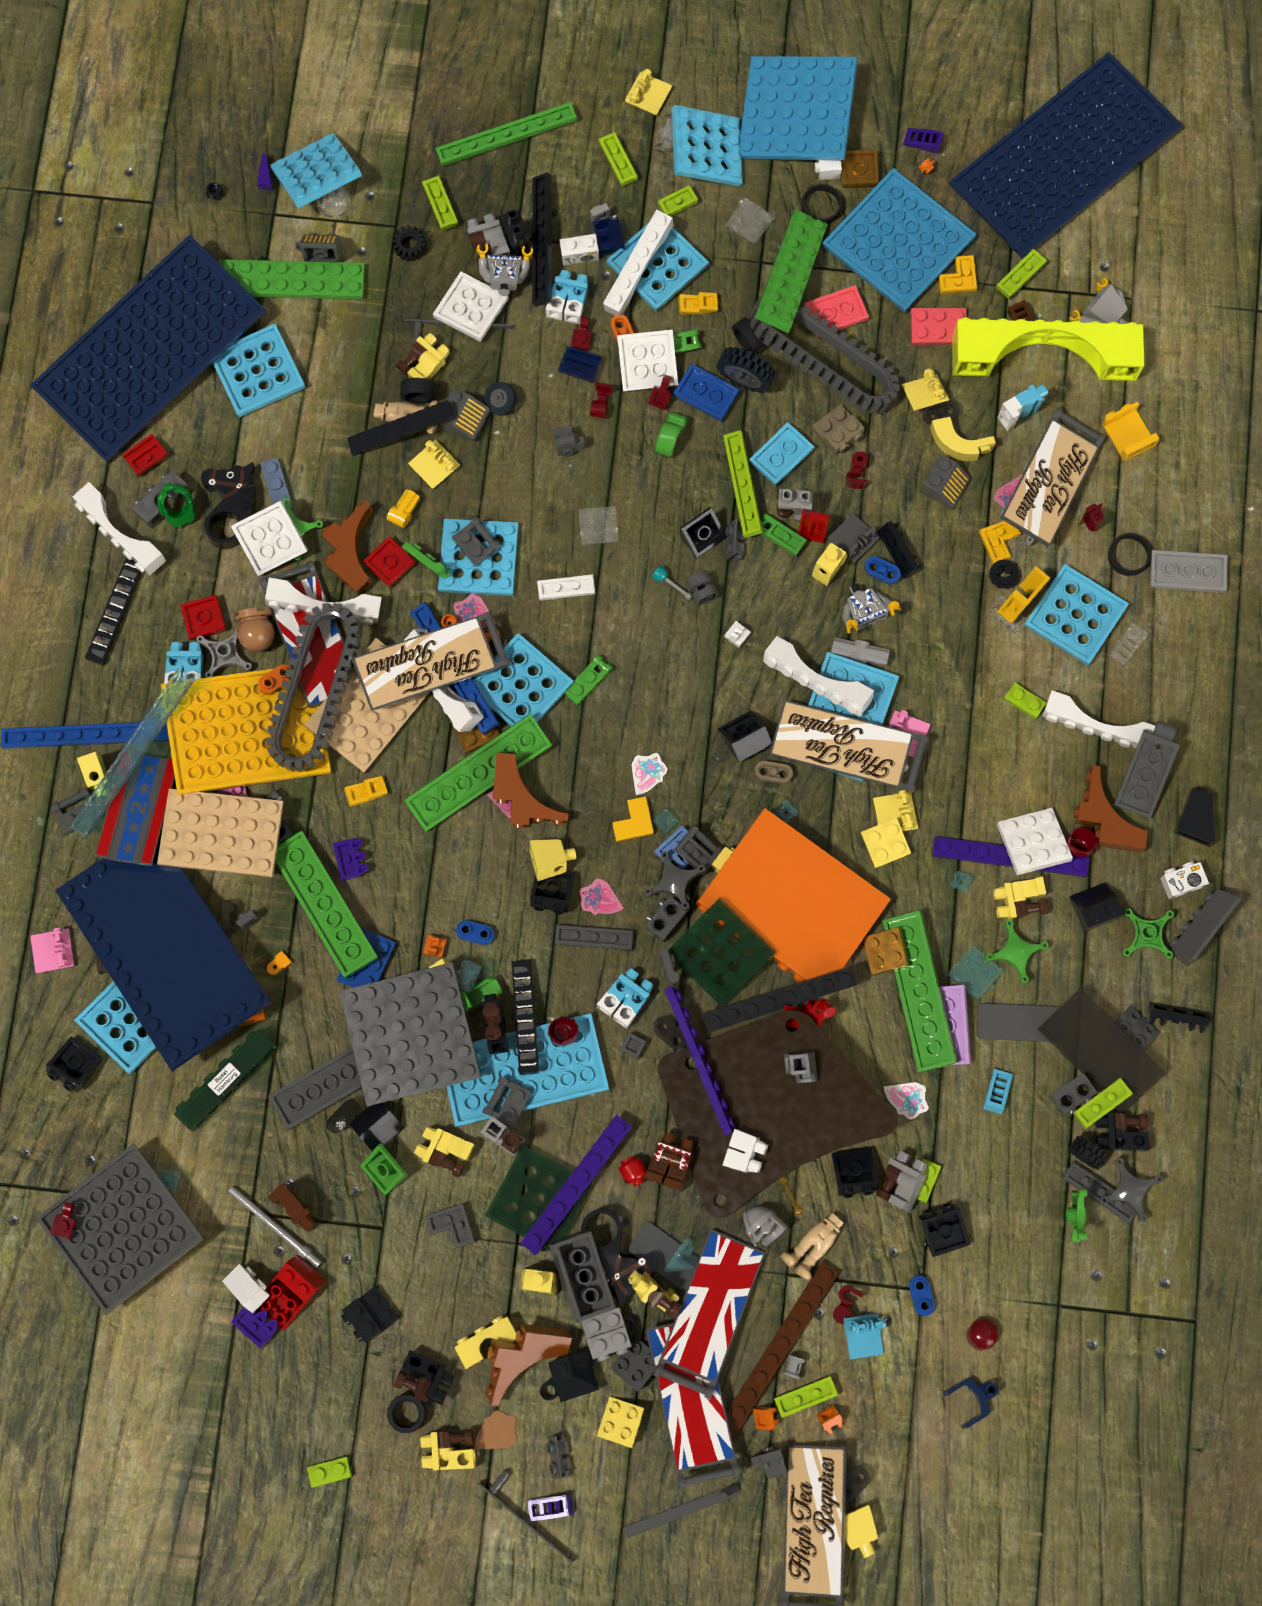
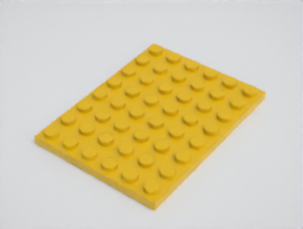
M272 669L161 684L177 794L184 795L194 792H206L330 774L331 768L328 751L320 749V752L325 755L322 761L315 758L314 761L317 766L310 769L305 764L306 771L298 772L296 769L292 772L284 767L282 768L270 756L268 752L269 747L266 745V738L273 736L267 733L269 725L276 727L270 721L272 714L280 715L274 710L276 703L283 704L278 699L279 692L287 693L283 688L271 695H264L259 691V679ZM281 671L280 674L282 676H285L286 672ZM266 681L264 684L270 686L271 682ZM298 684L281 739V747L284 754L294 758L304 756L313 746L316 735L308 730L304 724L319 707H308L300 684Z

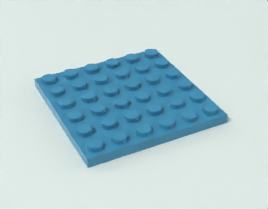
M751 56L739 140V155L741 159L845 160L858 63L857 57Z
M893 168L823 241L822 247L905 313L973 241L976 233Z

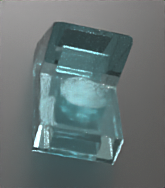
M468 959L463 960L456 973L460 989L468 993L481 979V965Z
M687 1237L663 1271L671 1273L695 1269L682 1259L684 1256L688 1258L692 1253L694 1242Z

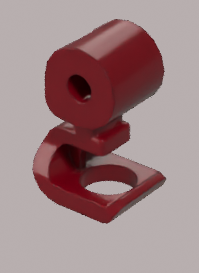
M595 382L597 399L595 401L592 400L590 416L605 419L608 409L606 400L612 393V385Z
M862 451L855 452L852 456L851 470L848 471L845 483L849 488L863 490L866 487L867 480L853 479V477H861L862 471L867 467L868 456Z
M848 1286L842 1287L838 1291V1298L842 1303L837 1305L833 1311V1318L839 1324H844L843 1318L851 1317V1311L848 1306L852 1302L846 1297V1292L849 1291L862 1298L861 1292Z

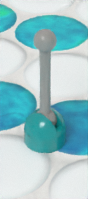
M661 565L653 573L652 578L658 582L666 581L684 594L686 599H692V593L686 592L667 578V570Z

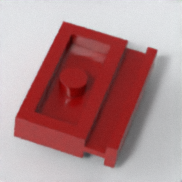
M150 434L122 454L138 477L169 456L153 434Z
M803 509L798 534L806 537V540L824 543L830 516L813 511L807 513Z

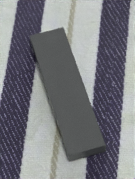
M556 925L555 945L632 951L633 930Z
M1074 1161L1062 1176L1063 1180L1076 1189H1087V1196L1100 1204L1099 1199L1101 1197H1107L1115 1191V1189ZM1115 1200L1101 1205L1127 1224H1130L1137 1214L1132 1206L1123 1201Z

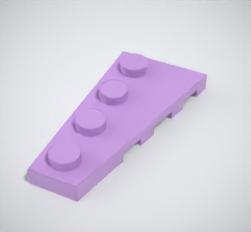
M966 985L940 987L958 1062L952 1065L971 1064Z

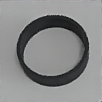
M817 184L807 189L804 193L801 210L803 213L810 215L805 209L804 201L811 193L816 191L831 193L839 204L837 212L825 219L811 216L813 219L820 220L828 225L834 222L841 212V196L832 186Z
M1133 533L1118 536L1108 550L1110 566L1117 573L1124 576H1134L1141 573L1151 559V549L1148 542L1143 537ZM1123 539H1133L1139 542L1147 553L1146 564L1137 570H1125L1119 567L1112 557L1113 545Z

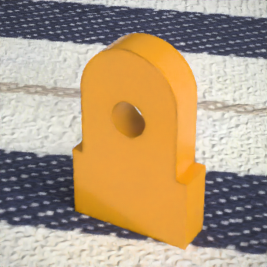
M281 951L267 965V972L271 975H276L282 969H286L292 962Z

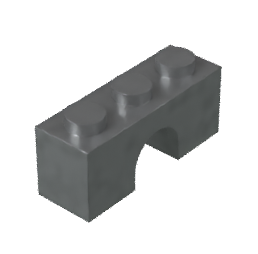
M173 470L164 474L161 481L156 486H152L147 491V494L143 498L138 499L132 507L135 514L150 529L164 517L157 505L159 492L164 489L163 485L168 483L172 485L179 484L187 488L189 492L191 491L188 484ZM174 489L168 491L166 498H172L177 503L185 497L182 493L175 492Z

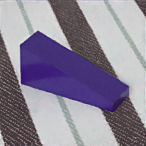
M262 153L257 186L259 189L273 191L268 158L266 153Z

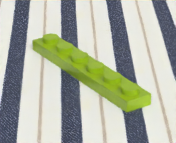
M739 430L723 435L743 536L747 538L761 534L763 530L742 431Z

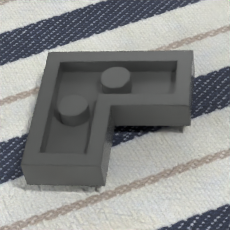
M464 1204L425 1216L430 1235L450 1230L455 1248L475 1243Z

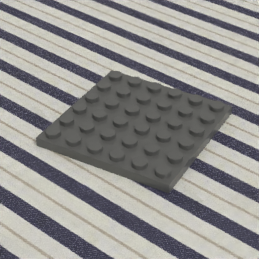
M454 962L339 991L367 1106L482 1078Z
M134 1143L36 1217L105 1315L204 1240L199 1230ZM65 1202L76 1204L72 1219H76L77 1222L71 1239L50 1234L56 1214L62 1215Z

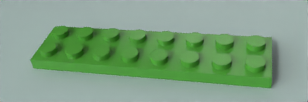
M794 209L754 318L788 333L790 331L827 223L815 220L810 215Z
M221 259L218 262L253 297L363 299L364 263Z
M528 714L405 798L404 801L426 832L494 785L497 752L517 754V767L520 768L548 749L552 744L533 716Z
M300 831L279 844L275 862L343 977L347 979L379 959L304 832Z
M919 910L883 920L885 931L898 927L902 928L910 966L894 971L918 1072L958 1063L922 912Z

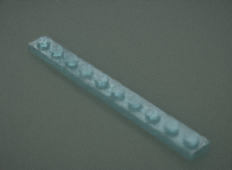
M179 668L176 670L69 827L85 839L89 837L195 681L194 678Z

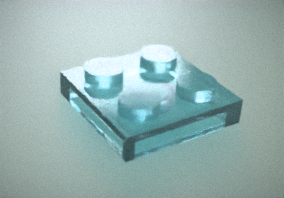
M972 946L947 976L958 985H966V992L978 1001L1003 970L992 961L986 962L984 960L985 955L975 946Z

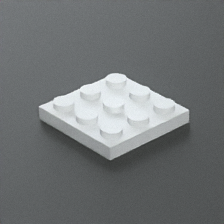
M460 272L434 311L433 318L481 342L507 302L508 295L501 296L498 290H492L487 284Z
M673 330L617 335L623 392L653 389L655 385L660 387L664 375L672 377L668 387L678 386Z
M282 500L231 525L257 576L308 551Z
M1052 808L997 823L1017 875L1072 861L1073 857Z

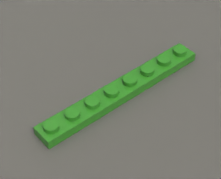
M571 102L437 147L436 152L443 167L575 122L577 117Z

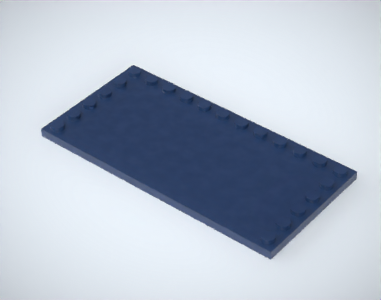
M1108 52L950 180L949 185L1023 259L1031 250L1038 248L1181 130L1183 125Z
M189 234L30 386L108 463L267 311Z
M160 837L152 866L102 858L55 891L164 1061L173 1072L272 1002L182 868L157 864L161 842Z

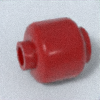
M632 1156L620 1162L619 1172L626 1185L633 1184L636 1187L644 1183L643 1178L647 1169L641 1158Z

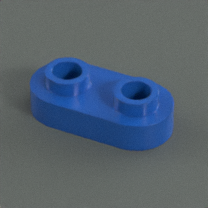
M875 556L868 558L865 562L864 570L869 576L889 585L899 581L901 572L896 565ZM874 565L877 567V569L872 570L870 567ZM891 573L894 577L889 578L887 574Z
M465 920L461 921L456 927L458 937L467 942L489 945L495 937L493 929L484 924ZM468 927L469 932L463 933L462 929ZM484 931L488 933V936L485 938L481 937V933Z
M915 1276L909 1282L914 1310L920 1316H928L934 1311L935 1307L930 1285L925 1277ZM917 1282H921L923 1284V1288L921 1290H918L916 1288ZM922 1302H926L928 1304V1308L926 1310H923L921 1308Z

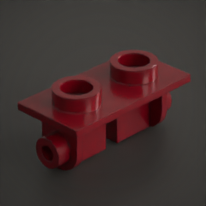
M1103 503L1099 505L1092 504L1087 507L1080 525L1085 523L1090 531H1096L1104 517L1101 511Z

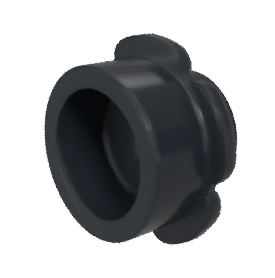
M216 182L209 183L206 187V196L212 200L219 199L223 195L221 185Z

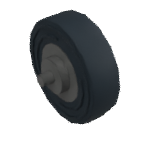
M505 382L493 383L484 394L485 405L495 415H506L515 408L517 403L516 391Z

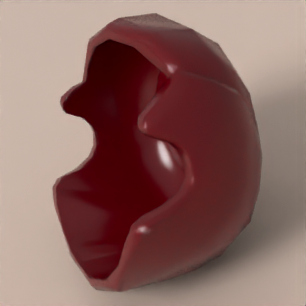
M1084 827L1074 828L1067 839L1070 852L1081 858L1090 856L1098 844L1096 835L1090 829Z
M559 1017L553 1020L548 1028L549 1038L554 1044L559 1046L572 1044L578 1035V1025L574 1018Z
M976 1319L966 1332L968 1343L973 1349L979 1351L989 1350L998 1340V1327L990 1319Z

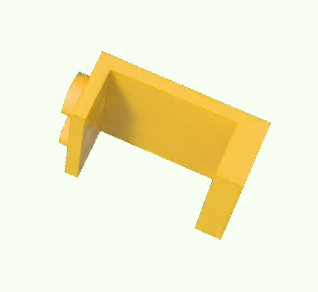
M1138 402L1134 404L1128 403L1117 412H1109L1105 415L1102 423L1123 462L1155 447L1159 441L1158 435L1156 433L1150 434L1138 414Z
M1035 566L1019 585L1030 597L1027 599L1015 589L997 612L1012 624L1049 581L1050 577Z

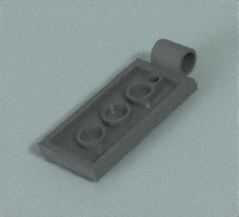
M1158 720L1153 734L1143 729L1114 805L1148 818L1152 817L1180 747L1179 742L1175 743L1172 741L1177 730L1176 726ZM1160 744V749H1156L1155 746Z

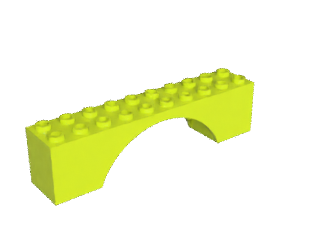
M965 317L957 319L952 333V376L989 377L996 364L1007 354L1018 348L1034 344L1056 345L1076 353L1093 368L1099 380L1136 381L1144 367L1143 324L1135 322L1119 324L1118 322L1100 323L1093 321L1082 323L1081 321L1063 322L1061 320L1045 322L1044 320L1026 321L1025 319H1018L1016 321H1008L1007 319L989 320L988 318L972 320Z

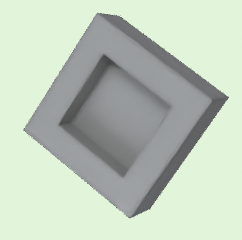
M606 203L596 205L590 210V219L593 225L610 218L609 207Z

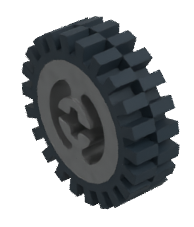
M738 347L725 348L716 366L717 370L720 371L719 373L724 375L725 379H730L729 382H735L738 387L743 386L745 390L749 388L750 391L755 392L756 390L758 393L768 391L776 374L774 367H771L769 362H765L764 358L760 359L758 354L753 355L752 351L748 350L746 352L745 349L741 348L739 350Z

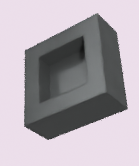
M252 910L244 911L238 916L236 923L244 931L258 920V917Z
M628 1033L620 1051L638 1059L646 1041Z

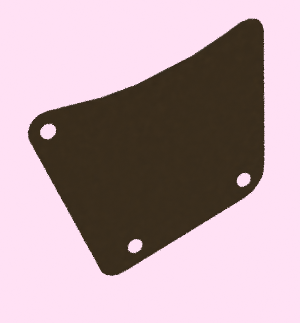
M794 1010L782 1011L698 1043H701L705 1050L703 1055L705 1061H709L713 1072L711 1076L713 1080H717L720 1086V1091H718L720 1098H724L727 1103L728 1117L731 1116L734 1120L736 1127L733 1129L758 1137L760 1141L768 1145L765 1155L756 1152L757 1160L762 1162L759 1173L750 1171L748 1173L723 1166L728 1148L742 1153L745 1152L729 1146L733 1134L729 1136L724 1135L697 1067L690 1070L685 1066V1060L692 1056L689 1048L685 1047L664 1056L658 1064L657 1071L681 1140L685 1138L694 1142L692 1150L694 1156L690 1166L705 1209L714 1217L722 1218L731 1215L767 1185L797 1167L840 1148L887 1136L894 1132L898 1126V1119L891 1108L823 1030L803 1012ZM789 1019H795L798 1022V1029L794 1032H789L786 1029L785 1024ZM815 1051L817 1082L797 1083L794 1075L786 1074L784 1054ZM717 1194H723L726 1197V1204L723 1207L719 1208L714 1205L713 1199Z

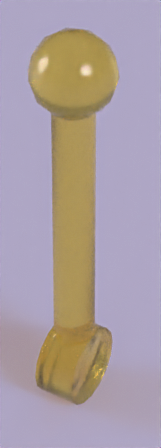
M781 1177L779 1179V1183L784 1186V1189L795 1209L794 1214L799 1216L801 1215L802 1210L798 1208L786 1184L787 1179L785 1177Z

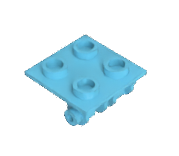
M878 1314L843 1318L850 1360L884 1354L880 1332L886 1326L884 1319L878 1318Z

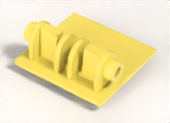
M645 69V71L639 73L625 102L657 116L672 85L652 77L651 71Z
M931 369L924 371V378L902 384L914 411L949 400L937 374Z
M429 440L425 444L426 448L408 464L434 489L456 470L460 464L436 440Z
M902 790L898 794L873 798L878 825L897 818L902 831L918 829L911 792Z
M609 1396L597 1436L632 1448L645 1408Z

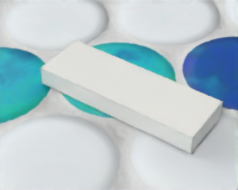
M593 574L537 581L539 601L595 594Z

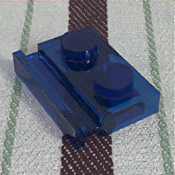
M619 217L613 220L609 218L593 222L599 254L617 251L618 248L625 249Z
M567 346L558 372L593 383L602 357Z

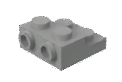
M619 1307L581 1321L592 1358H597L598 1362L609 1359L608 1354L614 1352L617 1353V1356L629 1352L628 1348L632 1347Z

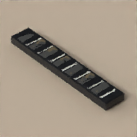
M126 558L85 656V659L102 666L105 664L142 573L134 565L136 562L133 559L129 561Z
M531 960L512 961L519 1075L539 1074Z

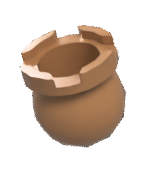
M264 607V611L249 608L233 613L234 620L240 622L237 629V637L240 644L246 650L261 652L270 647L275 635L272 623L267 620L268 617L272 616L270 607Z

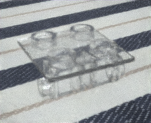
M741 198L739 201L740 206L726 222L725 226L755 245L775 219V216L749 199Z
M615 506L578 509L581 545L619 542Z

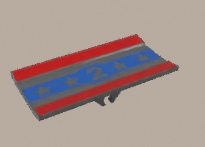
M123 750L95 852L96 857L152 866L164 822L168 791L173 788L175 781L172 758H161Z

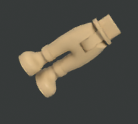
M433 400L429 407L438 404L439 401ZM407 402L376 403L374 418H381L382 421L390 422L425 409V406H418ZM437 425L426 429V432L434 434Z
M831 1213L827 1219L824 1218L806 1233L798 1246L793 1249L794 1252H783L780 1258L793 1269L799 1259L814 1246L809 1255L794 1270L801 1278L808 1282L812 1278L810 1273L811 1266L814 1267L816 1262L830 1249L837 1234L840 1232V1227L844 1223L835 1214Z

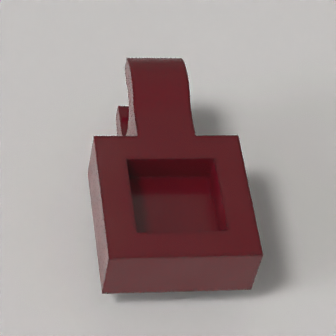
M582 316L580 329H574L571 349L589 352L592 332L588 331L589 317Z
M664 375L660 387L654 386L648 404L663 410L666 409L672 393L667 390L672 378L671 376Z
M64 1203L62 1215L56 1214L50 1234L71 1239L77 1222L76 1219H72L76 1204Z

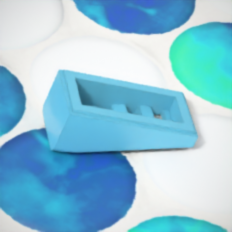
M994 1068L983 1109L998 1114L1003 1113L1013 1077L1012 1073ZM998 1077L1007 1080V1083L995 1079ZM994 1085L1000 1086V1087L1005 1088V1090H1002V1089H999V1088H995V1087H993V1086H994ZM992 1093H995V1094L1001 1095V1096H1003V1097L1000 1098V1097H997V1096H994V1095H991V1094H992Z

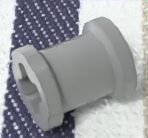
M788 1355L789 1361L786 1371H783V1375L800 1380L799 1373L805 1360Z

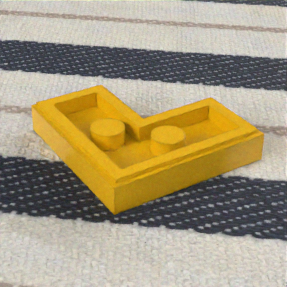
M974 255L957 256L955 258L956 273L942 274L938 277L940 294L977 292Z
M1005 521L979 530L980 537L992 564L999 560L1010 559L1011 555L1005 541L1021 535L1019 529Z
M646 797L627 800L631 819L612 823L616 842L654 835Z

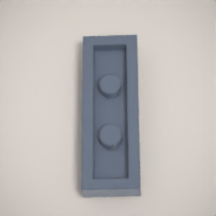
M278 457L261 462L260 465L272 504L280 500L283 502L284 498H288L291 501ZM291 502V503H290L291 510H294L293 505H292V502Z

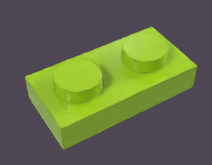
M690 185L658 200V205L662 212L670 217L698 203V198Z
M1015 682L1004 697L1005 701L1035 720L1046 705L1045 701Z
M922 1159L921 1161L927 1164L923 1174L927 1178L923 1182L916 1200L926 1204L941 1166Z
M348 1457L307 1467L311 1488L352 1477Z

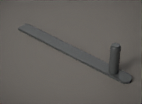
M403 320L404 323L415 324L413 344L417 342L416 339L419 336L421 337L422 324L447 325L437 320ZM491 324L490 328L512 329V325Z
M506 1469L503 1470L489 1490L479 1482L477 1483L570 1563L573 1562L495 1496L510 1476Z
M731 1485L625 1526L623 1528L626 1537L635 1536L733 1498L739 1494L740 1489L737 1485Z

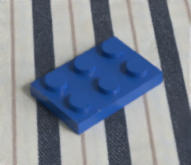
M691 364L674 391L673 397L721 422L737 397L739 389Z
M361 928L379 959L347 979L343 977L340 971L336 981L351 988L380 981L396 947L395 942Z

